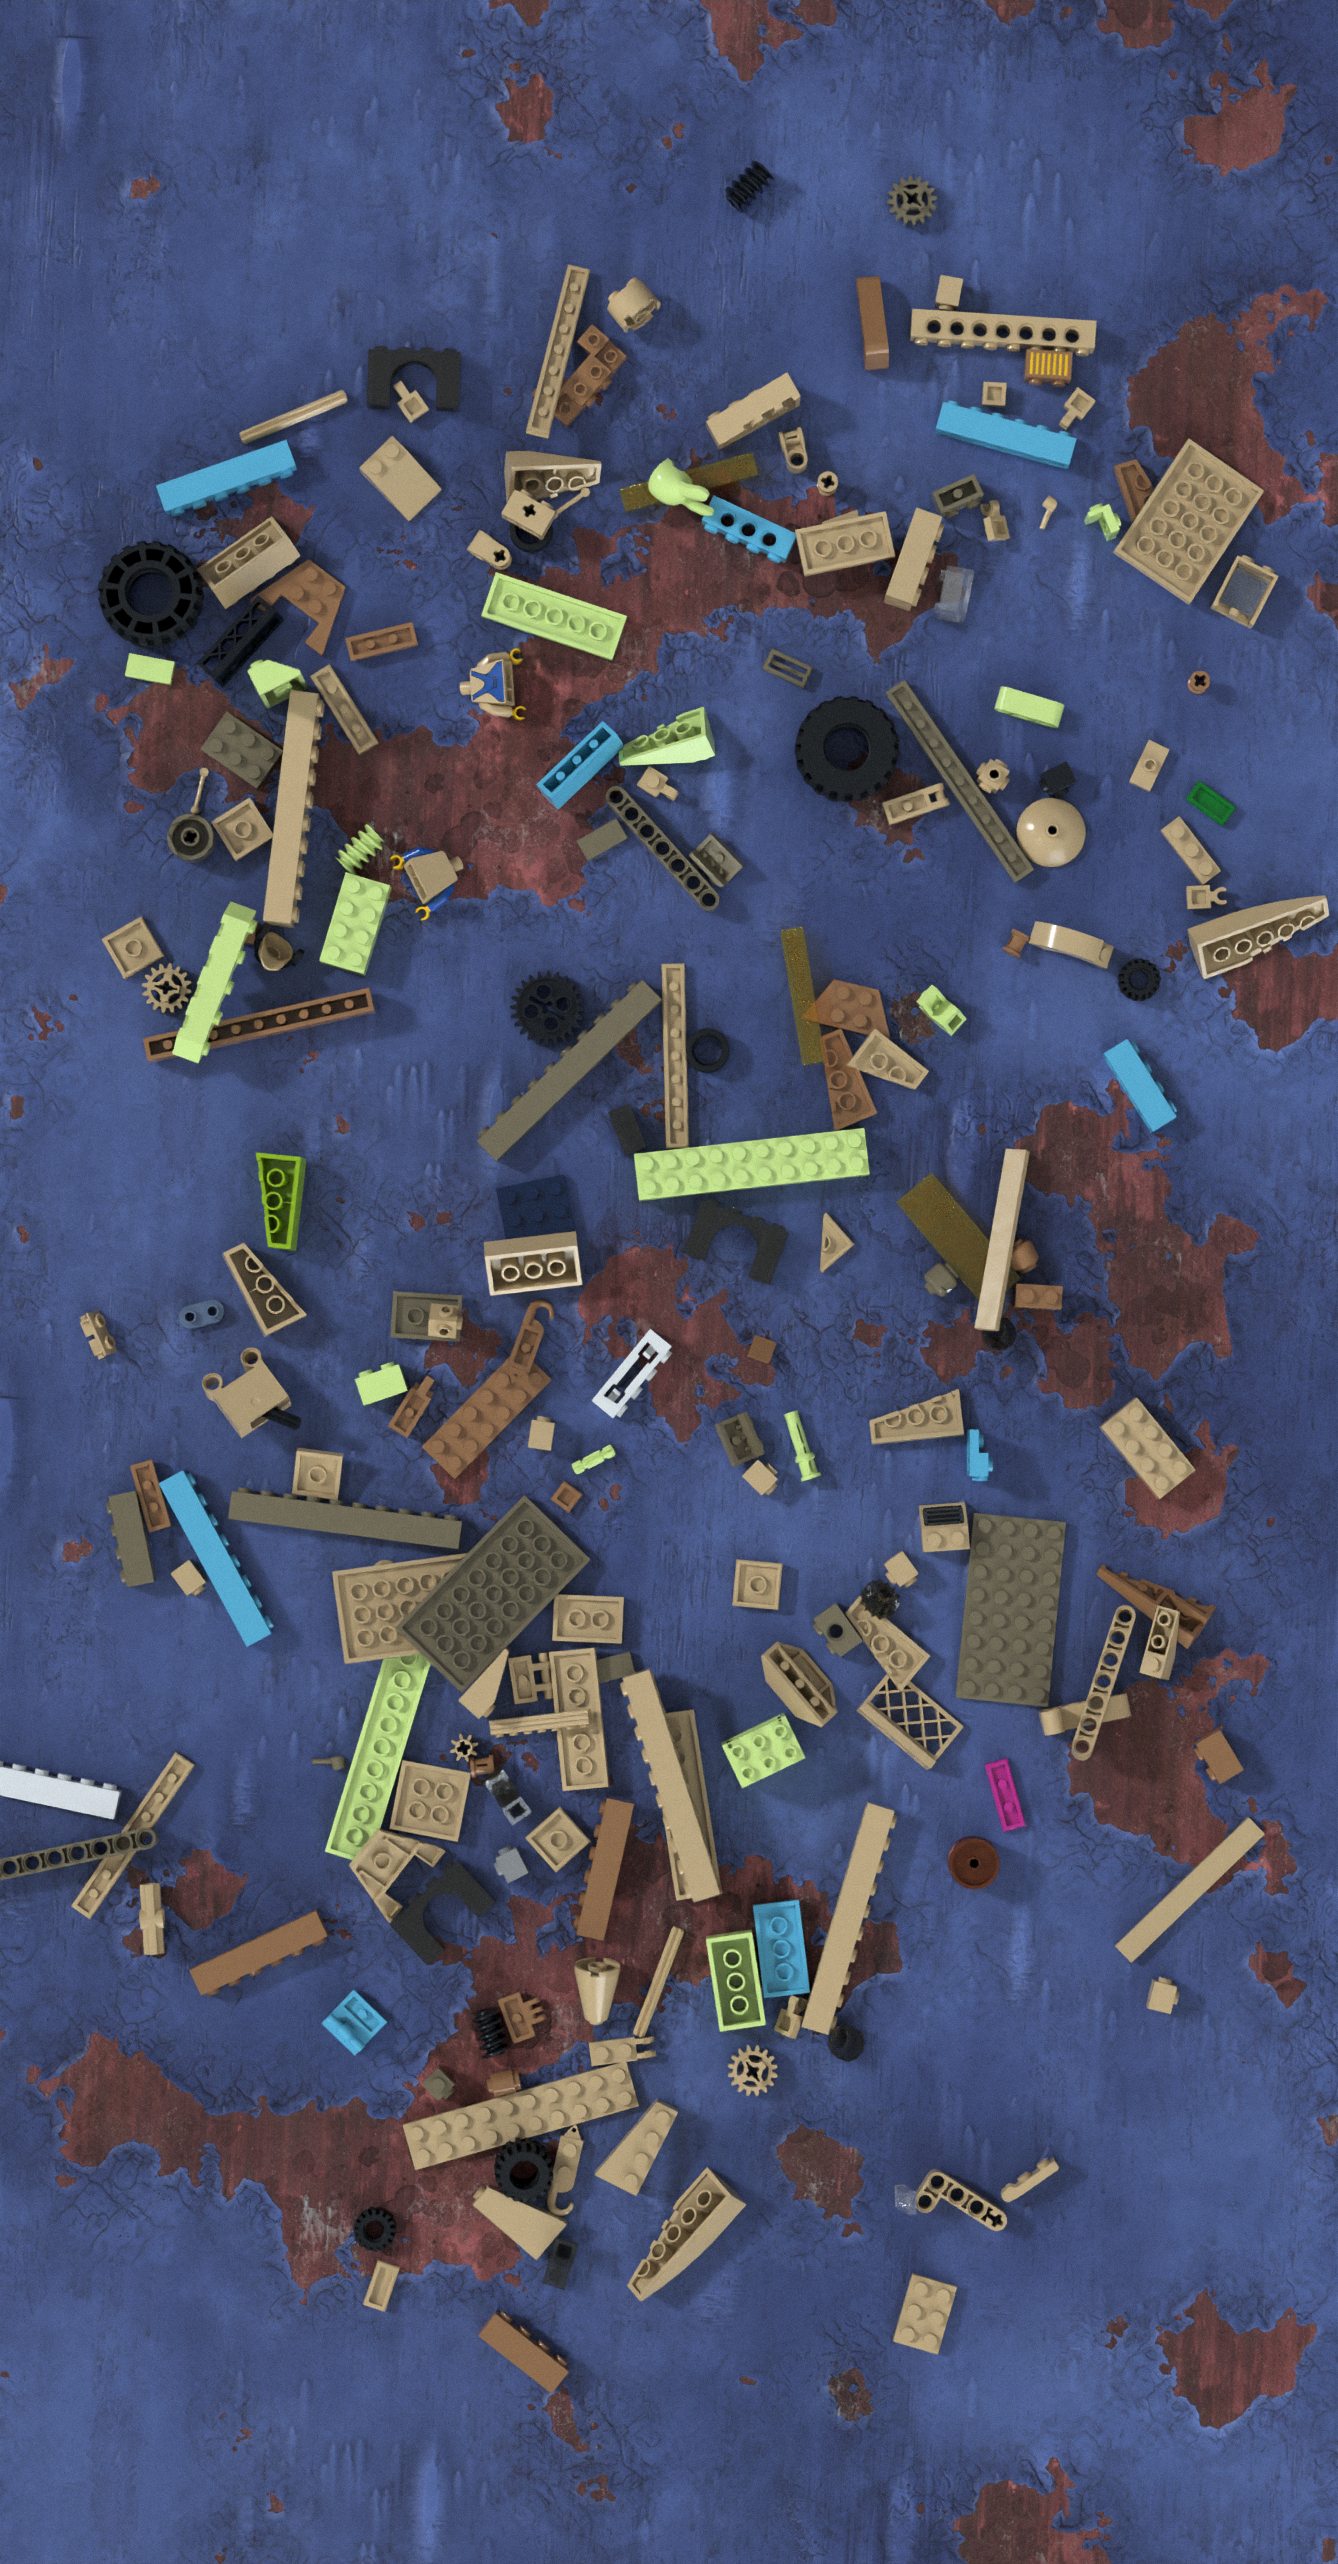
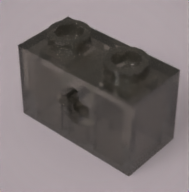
M630 1104L608 1112L625 1157L647 1148Z

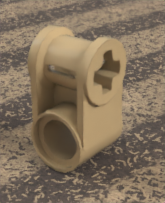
M801 427L786 433L778 432L780 446L784 453L788 470L793 474L803 473L807 468L808 458ZM799 457L803 460V463L800 466H795L791 463V460Z
M481 530L478 531L467 548V551L475 557L487 562L498 570H505L512 563V557L508 549ZM504 553L505 560L498 562L496 556H502Z

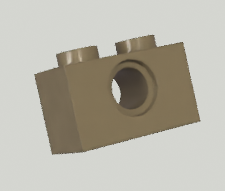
M833 1603L813 1618L816 1622L812 1625L819 1636L824 1634L829 1642L825 1645L833 1655L837 1653L841 1657L863 1641L836 1603ZM835 1624L842 1627V1634L836 1638L829 1634L830 1627Z

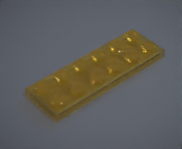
M930 1173L896 1203L979 1301L990 1241L933 1173ZM1011 1266L1006 1291L1021 1279Z

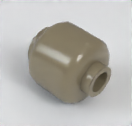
M937 1263L925 1273L924 1279L927 1283L924 1287L932 1296L937 1294L940 1297H944L957 1286L958 1282L956 1279L959 1276L948 1263L945 1265Z

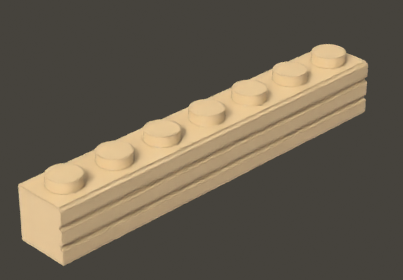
M591 1709L496 1719L489 1721L490 1734L498 1738L504 1737V1734L508 1733L509 1736L518 1735V1732L531 1734L535 1730H537V1733L546 1732V1729L559 1731L561 1727H565L566 1730L574 1729V1726L585 1728L588 1727V1724L592 1723Z

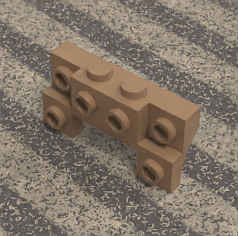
M593 324L577 341V344L589 356L561 387L554 417L566 428L569 427L585 407L590 408L597 400L595 395L601 389L604 391L612 382L610 378L627 360V356L612 344L609 338ZM536 389L532 393L533 397H535Z

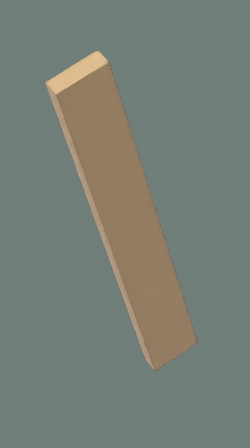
M569 264L567 266L526 434L549 438L590 269Z
M685 963L662 964L666 1149L689 1148Z
M1005 1150L975 1328L978 1330L999 1331L1030 1154L1027 1150Z
M175 1752L121 1833L146 1827L153 1828L195 1764L178 1752ZM149 1832L143 1833L142 1841L145 1840ZM123 1836L119 1841V1845L122 1849H128L130 1841L127 1837ZM137 1851L103 1858L71 1907L91 1919Z
M1247 1817L1115 1944V1947L1132 1963L1265 1835L1264 1832Z

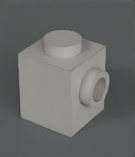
M508 1845L498 1850L499 1855L495 1858L497 1862L494 1863V1866L499 1876L504 1875L507 1883L529 1873V1869L517 1846L511 1848Z

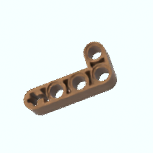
M880 277L856 278L864 344L865 371L889 368V346Z

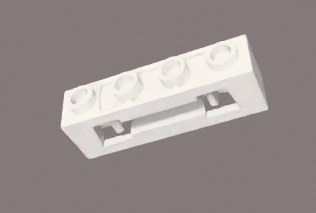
M650 1329L592 1399V1402L612 1418L616 1415L620 1418L628 1408L625 1403L630 1397L635 1400L643 1390L640 1387L645 1379L650 1381L657 1373L655 1369L660 1361L664 1364L671 1356L672 1352L669 1350L672 1346ZM648 1342L650 1345L643 1355L650 1359L656 1351L658 1355L651 1364L647 1363L624 1391L626 1394L618 1404L614 1402L621 1394L617 1389L614 1388L609 1396L605 1397L604 1395L613 1384L617 1385L640 1357L638 1353Z

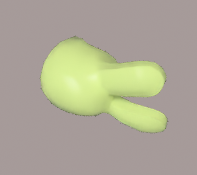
M667 458L656 467L650 476L648 489L657 500L667 505L683 504L690 510L703 516H712L715 510L712 507L701 503L709 497L708 490L702 486L693 485L692 479L684 471L677 469L672 460Z

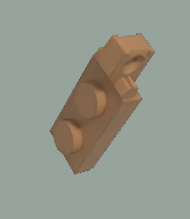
M427 1375L421 1385L416 1382L411 1387L388 1427L406 1438L409 1437L432 1399L431 1397L434 1393L430 1391V1388L435 1379Z

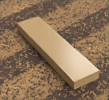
M330 664L310 676L359 755L379 743Z

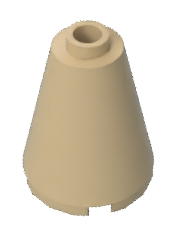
M590 1957L575 1962L574 1972L584 2018L592 2025L603 2024V2021L608 2019L621 1970L620 1963L616 1960L604 1958L603 1962H596V1957Z

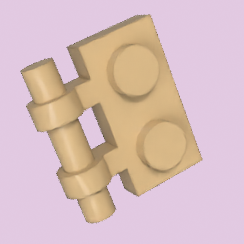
M547 1652L538 1653L539 1663L534 1664L532 1663L531 1655L508 1658L515 1704L538 1701V1691H544L545 1699L553 1698L550 1661H548ZM541 1670V1684L535 1683L534 1671Z

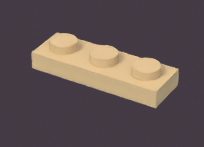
M1180 816L1160 830L1201 885H1204L1221 872Z

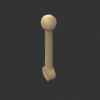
M583 488L579 495L568 501L566 504H564L557 510H553L556 514V517L554 519L558 517L559 513H561L566 508L577 502L582 497H588L590 495V490L588 488Z
M207 768L200 769L201 779L194 806L191 807V813L197 815L200 811L198 806L205 777L209 775Z

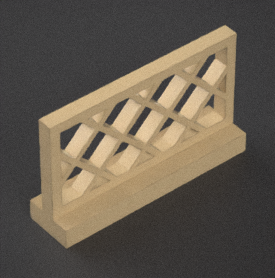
M886 1674L856 1711L923 1768L929 1770L964 1726L910 1681L906 1685L910 1689L903 1688L901 1692L899 1690L888 1691L887 1681L889 1676ZM884 1686L885 1691H879ZM905 1692L916 1693L919 1705L906 1706ZM889 1693H901L902 1706L890 1707ZM885 1694L886 1707L877 1708L870 1701L875 1695ZM931 1706L936 1711V1720L924 1721L923 1707ZM919 1707L920 1721L908 1722L906 1709ZM903 1709L904 1722L895 1723L891 1720L890 1710ZM887 1710V1715H885L882 1711ZM949 1721L956 1727L951 1735H942L940 1722ZM937 1722L938 1736L925 1737L924 1723ZM921 1724L922 1737L913 1738L910 1736L908 1725ZM901 1725L905 1726V1731L900 1727ZM942 1738H947V1740L942 1744ZM938 1739L939 1749L934 1755L927 1750L926 1740ZM922 1740L923 1746L917 1741Z

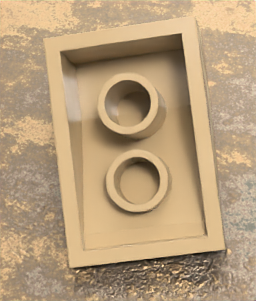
M393 436L359 467L361 474L409 522L442 491L439 485Z
M508 1647L498 1655L458 1700L478 1719L482 1715L487 1718L496 1707L493 1703L497 1698L510 1649Z

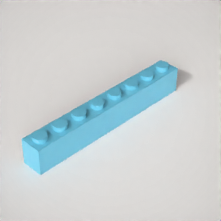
M182 1470L158 1483L245 1645L248 1647L272 1634L273 1622L268 1615H263L260 1609L263 1607V1604L258 1595L253 1596L249 1588L252 1584L246 1574H241L238 1568L241 1564L235 1553L233 1555L230 1554L227 1548L230 1546L224 1533L220 1535L216 1526L219 1523L213 1513H208L205 1507L208 1503L202 1492L197 1493L194 1487L197 1482L192 1473L189 1472L187 1474L186 1470Z

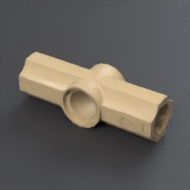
M160 1883L140 1884L141 1909L139 1911L140 1928L143 1930L144 1955L165 1953L163 1933L165 1913L161 1902Z

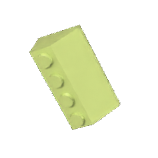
M261 659L250 665L251 669L247 670L267 709L290 697V690L304 691L308 689L300 670L270 660L263 662Z

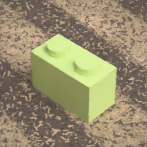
M394 1362L381 1365L380 1371L373 1373L372 1369L358 1373L360 1378L355 1379L364 1406L409 1391L400 1364L394 1365Z

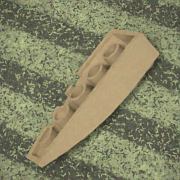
M1323 895L1268 903L1230 913L1187 929L1190 946L1202 978L1207 979L1253 961L1252 957L1258 953L1270 951L1272 949L1271 946L1283 939L1285 942L1292 938L1294 932L1299 929L1304 931L1328 917L1327 898Z
M707 2167L677 2200L673 2207L675 2211L669 2221L665 2220L662 2225L663 2231L658 2240L652 2242L649 2247L651 2249L646 2259H642L627 2286L641 2302L663 2287L700 2256L747 2205L735 2190L710 2168Z

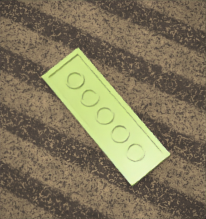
M497 572L495 573L481 615L482 618L613 661L627 619L626 615Z

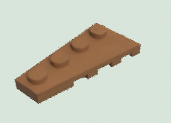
M1137 459L1113 467L1131 523L1154 491L1151 481Z

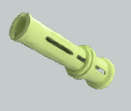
M798 1410L784 1414L797 1454L795 1463H798L802 1474L801 1482L821 1476L815 1465V1454L810 1452Z

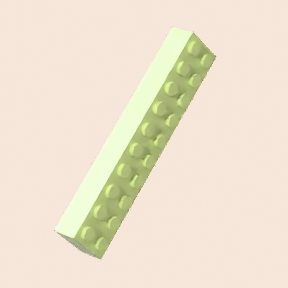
M864 1128L634 1154L639 1201L868 1176L870 1174Z

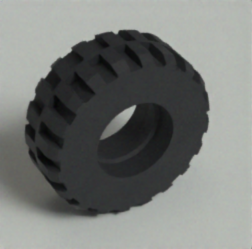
M140 541L135 546L130 547L128 545L122 548L123 552L119 555L114 554L110 559L111 563L108 567H104L102 571L103 577L98 585L99 605L110 627L122 639L128 640L133 645L142 647V645L149 648H157L160 645H165L166 647L172 645L173 641L178 638L180 640L187 636L186 632L195 627L197 624L196 620L198 616H201L203 610L204 591L202 580L193 563L184 553L178 551L176 547L170 544L168 546L164 545L160 541H153L152 543ZM148 574L163 576L169 581L173 590V597L169 606L156 615H143L134 609L130 601V590L133 584L139 578Z
M839 696L834 697L833 700H826L820 703L817 708L812 709L807 714V717L800 725L796 738L795 756L797 768L801 772L803 780L814 789V792L820 796L822 794L828 797V800L835 802L839 800L844 801V803H852L855 800H865L872 794L875 795L890 780L898 761L899 738L894 729L895 726L882 708H877L873 705V702L867 699L864 701L856 696H850V698ZM842 728H851L859 731L866 738L869 747L868 757L863 765L850 771L834 767L827 759L825 753V745L829 736Z

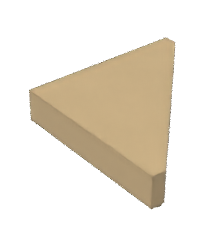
M827 1213L823 1215L820 1271L822 1273L854 1245Z

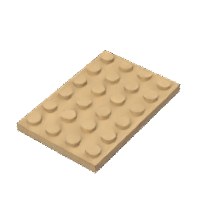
M1188 439L1113 553L1189 605L1264 490L1191 439Z
M467 1553L332 1571L344 1664L420 1654L395 1627Z

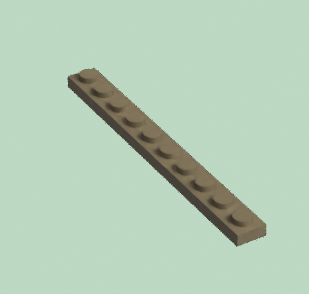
M901 681L885 692L887 698L1012 881L1016 883L1033 872L1034 868L906 681Z

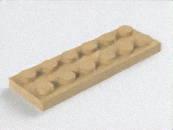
M596 1647L549 1652L555 1713L591 1709L592 1723L588 1724V1727L580 1728L579 1726H574V1729L568 1730L565 1727H561L557 1731L562 1790L609 1787Z

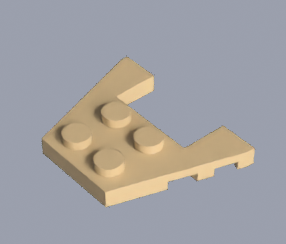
M377 1828L349 1866L386 1920L391 1923L403 1907L401 1903L385 1893L414 1855L431 1867H434L446 1851L441 1846Z

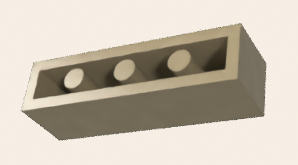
M137 1491L108 1496L109 1501L106 1502L108 1515L113 1517L114 1524L110 1526L113 1538L117 1537L118 1547H115L117 1560L122 1561L123 1569L120 1570L122 1583H126L127 1587L157 1581Z

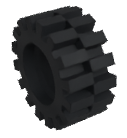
M1138 958L1129 961L1122 967L1118 975V987L1120 986L1121 993H1124L1126 998L1133 999L1132 1001L1149 999L1159 989L1161 981L1159 969L1157 970L1156 965L1150 963L1147 959ZM1136 971H1142L1148 977V983L1142 989L1135 988L1130 982L1132 973Z
M370 2207L368 2210L362 2211L357 2217L354 2226L355 2240L359 2242V2246L365 2247L367 2251L373 2250V2252H377L380 2249L382 2251L385 2247L389 2246L396 2234V2221H394L392 2214L390 2215L386 2209L382 2210L381 2207ZM374 2220L381 2222L384 2226V2233L378 2238H372L366 2232L367 2224Z

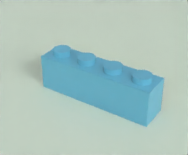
M602 721L536 785L542 795L553 806L560 809L624 745L619 736Z
M1126 1039L1102 1054L1145 1125L1152 1133L1176 1118L1175 1112H1177V1109L1171 1100L1166 1101L1162 1094L1165 1091L1158 1080L1154 1082L1150 1075L1152 1069L1146 1061L1142 1062L1138 1056L1140 1051L1134 1041L1129 1042Z

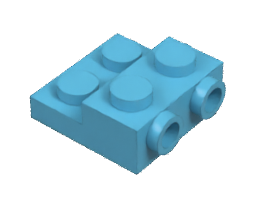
M967 1430V1476H972V1481H988V1472L993 1471V1458L988 1457V1453H979V1448H983V1434H979V1430Z

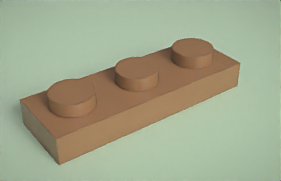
M413 622L345 638L351 662L418 646Z
M153 1459L130 1465L148 1531L153 1532L172 1526L162 1489L158 1484L160 1482Z

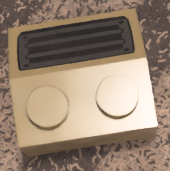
M965 1502L919 1505L922 1552L970 1549Z

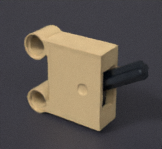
M247 1348L242 1352L241 1361L246 1373L226 1387L219 1374L210 1373L203 1378L202 1386L207 1398L216 1403L241 1438L268 1420L293 1430H297L301 1425L302 1419L300 1417L283 1411L291 1406L289 1396L267 1368L260 1351L256 1348ZM257 1359L256 1363L248 1364L250 1360ZM212 1385H219L214 1390L209 1389Z

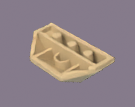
M777 1641L761 1655L766 1682L796 1717L822 1727L838 1713L837 1707H835L833 1684L803 1649Z

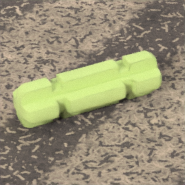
M608 1445L602 1448L603 1450H598L584 1457L582 1461L574 1462L572 1464L574 1472L580 1474L586 1468L590 1469L604 1462V1459L614 1457L616 1453L612 1445Z

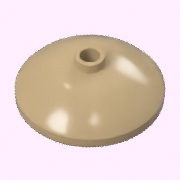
M1045 798L1029 805L1020 816L1016 828L1017 842L1023 854L1033 863L1044 867H1058L1073 860L1082 849L1086 835L1085 824L1079 811L1070 803L1057 798ZM1055 827L1056 834L1051 835L1048 832V828Z

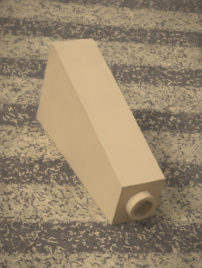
M488 2184L486 2188L481 2186L473 2195L475 2198L473 2206L535 2260L540 2257L567 2225L565 2218L554 2215L552 2212L530 2202H522L520 2198L518 2202L513 2201L512 2196L507 2198L504 2195V2191H500L499 2188Z

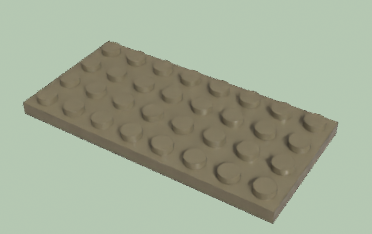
M524 1495L395 1629L462 1693L591 1559Z
M973 1513L956 1698L1048 1707L1066 1522Z

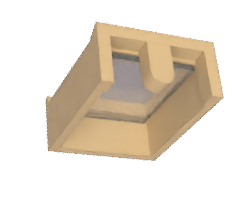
M1237 555L1210 608L1251 629L1279 576L1275 574L1272 568L1268 566L1260 567L1254 564L1255 561L1245 555H1242V557Z

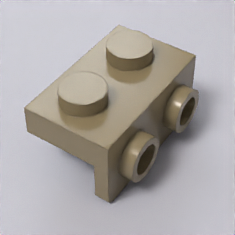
M714 832L710 833L689 854L692 858V863L708 875V879L712 884L720 888L726 885L745 866Z
M747 1412L714 1425L732 1467L764 1454L763 1443L757 1437L754 1430V1422Z

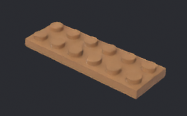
M508 1358L422 1446L454 1479L552 1380L534 1362L529 1374H525L512 1384L509 1368L506 1367Z

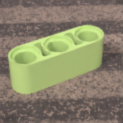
M1001 686L994 710L1044 726L1058 728L1064 705L1053 700Z

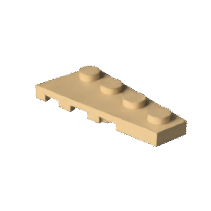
M859 1596L844 1615L899 1692H901L929 1659L930 1655Z

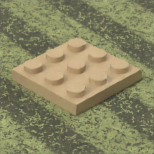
M402 1760L389 1829L458 1842L471 1772Z

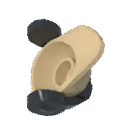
M265 923L255 936V939H257L254 946L255 958L259 963H262L265 969L270 971H277L290 965L294 967L301 960L305 951L300 948L293 954L291 945L278 934L268 932L271 926Z

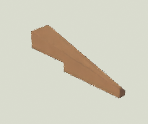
M1104 1564L1096 1574L1152 1621L1154 1620L1157 1605L1180 1611L1177 1641L1186 1649L1198 1638L1217 1608L1212 1604L1207 1607L1196 1603L1197 1599L1193 1597L1189 1599L1175 1595L1174 1590L1147 1580H1134L1127 1577L1128 1573L1121 1572L1118 1574L1107 1570Z

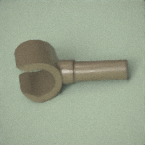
M342 1756L312 1759V1764H332L333 1771L346 1767Z

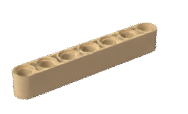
M1128 1605L1120 1606L1115 1612L1081 1715L1071 1750L1072 1755L1078 1760H1087L1093 1752L1136 1617L1134 1609ZM1121 1613H1127L1131 1616V1620L1125 1623L1120 1621L1118 1616ZM1116 1634L1121 1635L1124 1638V1642L1115 1644L1111 1639L1112 1636ZM1108 1656H1113L1116 1658L1117 1664L1109 1666L1105 1663L1104 1659ZM1100 1678H1106L1110 1681V1685L1103 1688L1098 1685L1097 1681ZM1095 1699L1100 1700L1103 1703V1707L1098 1710L1093 1709L1090 1702ZM1091 1721L1096 1725V1728L1093 1731H1087L1083 1728V1724ZM1079 1743H1085L1089 1750L1086 1753H1080L1076 1750V1746Z

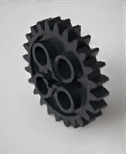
M539 971L537 979L529 975V983L521 981L523 989L515 988L519 996L511 997L513 1001L517 1002L516 1005L510 1006V1009L517 1012L511 1015V1018L519 1020L514 1026L523 1027L520 1035L526 1032L529 1033L527 1036L528 1041L535 1037L536 1045L540 1043L541 1039L544 1040L545 1046H548L549 1040H553L554 1044L557 1045V1038H561L566 1042L565 1034L573 1037L574 1034L571 1029L580 1028L576 1021L584 1020L582 1016L578 1015L579 1012L585 1011V1008L579 1006L580 1003L584 1002V998L576 997L581 993V990L573 991L575 982L568 985V976L560 980L559 972L554 977H551L550 971H547L546 977H542ZM541 987H548L550 989V995L545 999L537 995V991ZM530 997L536 998L544 1005L551 1003L552 1009L565 1016V1020H561L551 1012L544 1014L543 1007L530 1001ZM560 999H567L570 1002V1007L567 1010L562 1011L557 1008V1002ZM530 1006L538 1009V1015L534 1018H528L525 1015L526 1009ZM547 1019H556L558 1022L557 1028L554 1030L546 1029L545 1022Z

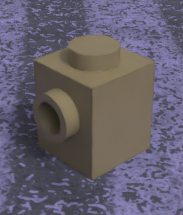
M439 2064L423 2080L422 2085L439 2101L442 2097L447 2099L455 2091L453 2086L456 2081Z

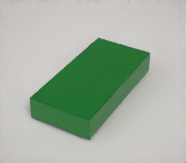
M1200 780L1185 799L1221 827L1236 809L1234 805Z

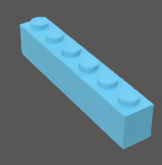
M956 401L943 402L935 430L936 434L1068 470L1077 439L1073 438L1071 433L1059 431V433L1051 432L1049 427L1037 425V427L1029 426L1027 421L1021 419L1011 421L1005 419L1006 416L999 413L989 415L983 413L984 410L977 407H970V409L961 407V404Z
M284 440L156 485L167 516L172 515V517L184 514L185 509L191 507L194 509L202 508L207 505L206 502L214 499L216 502L228 498V494L247 492L251 486L256 484L259 486L267 485L272 482L271 479L279 476L281 479L290 477L297 468L288 442Z

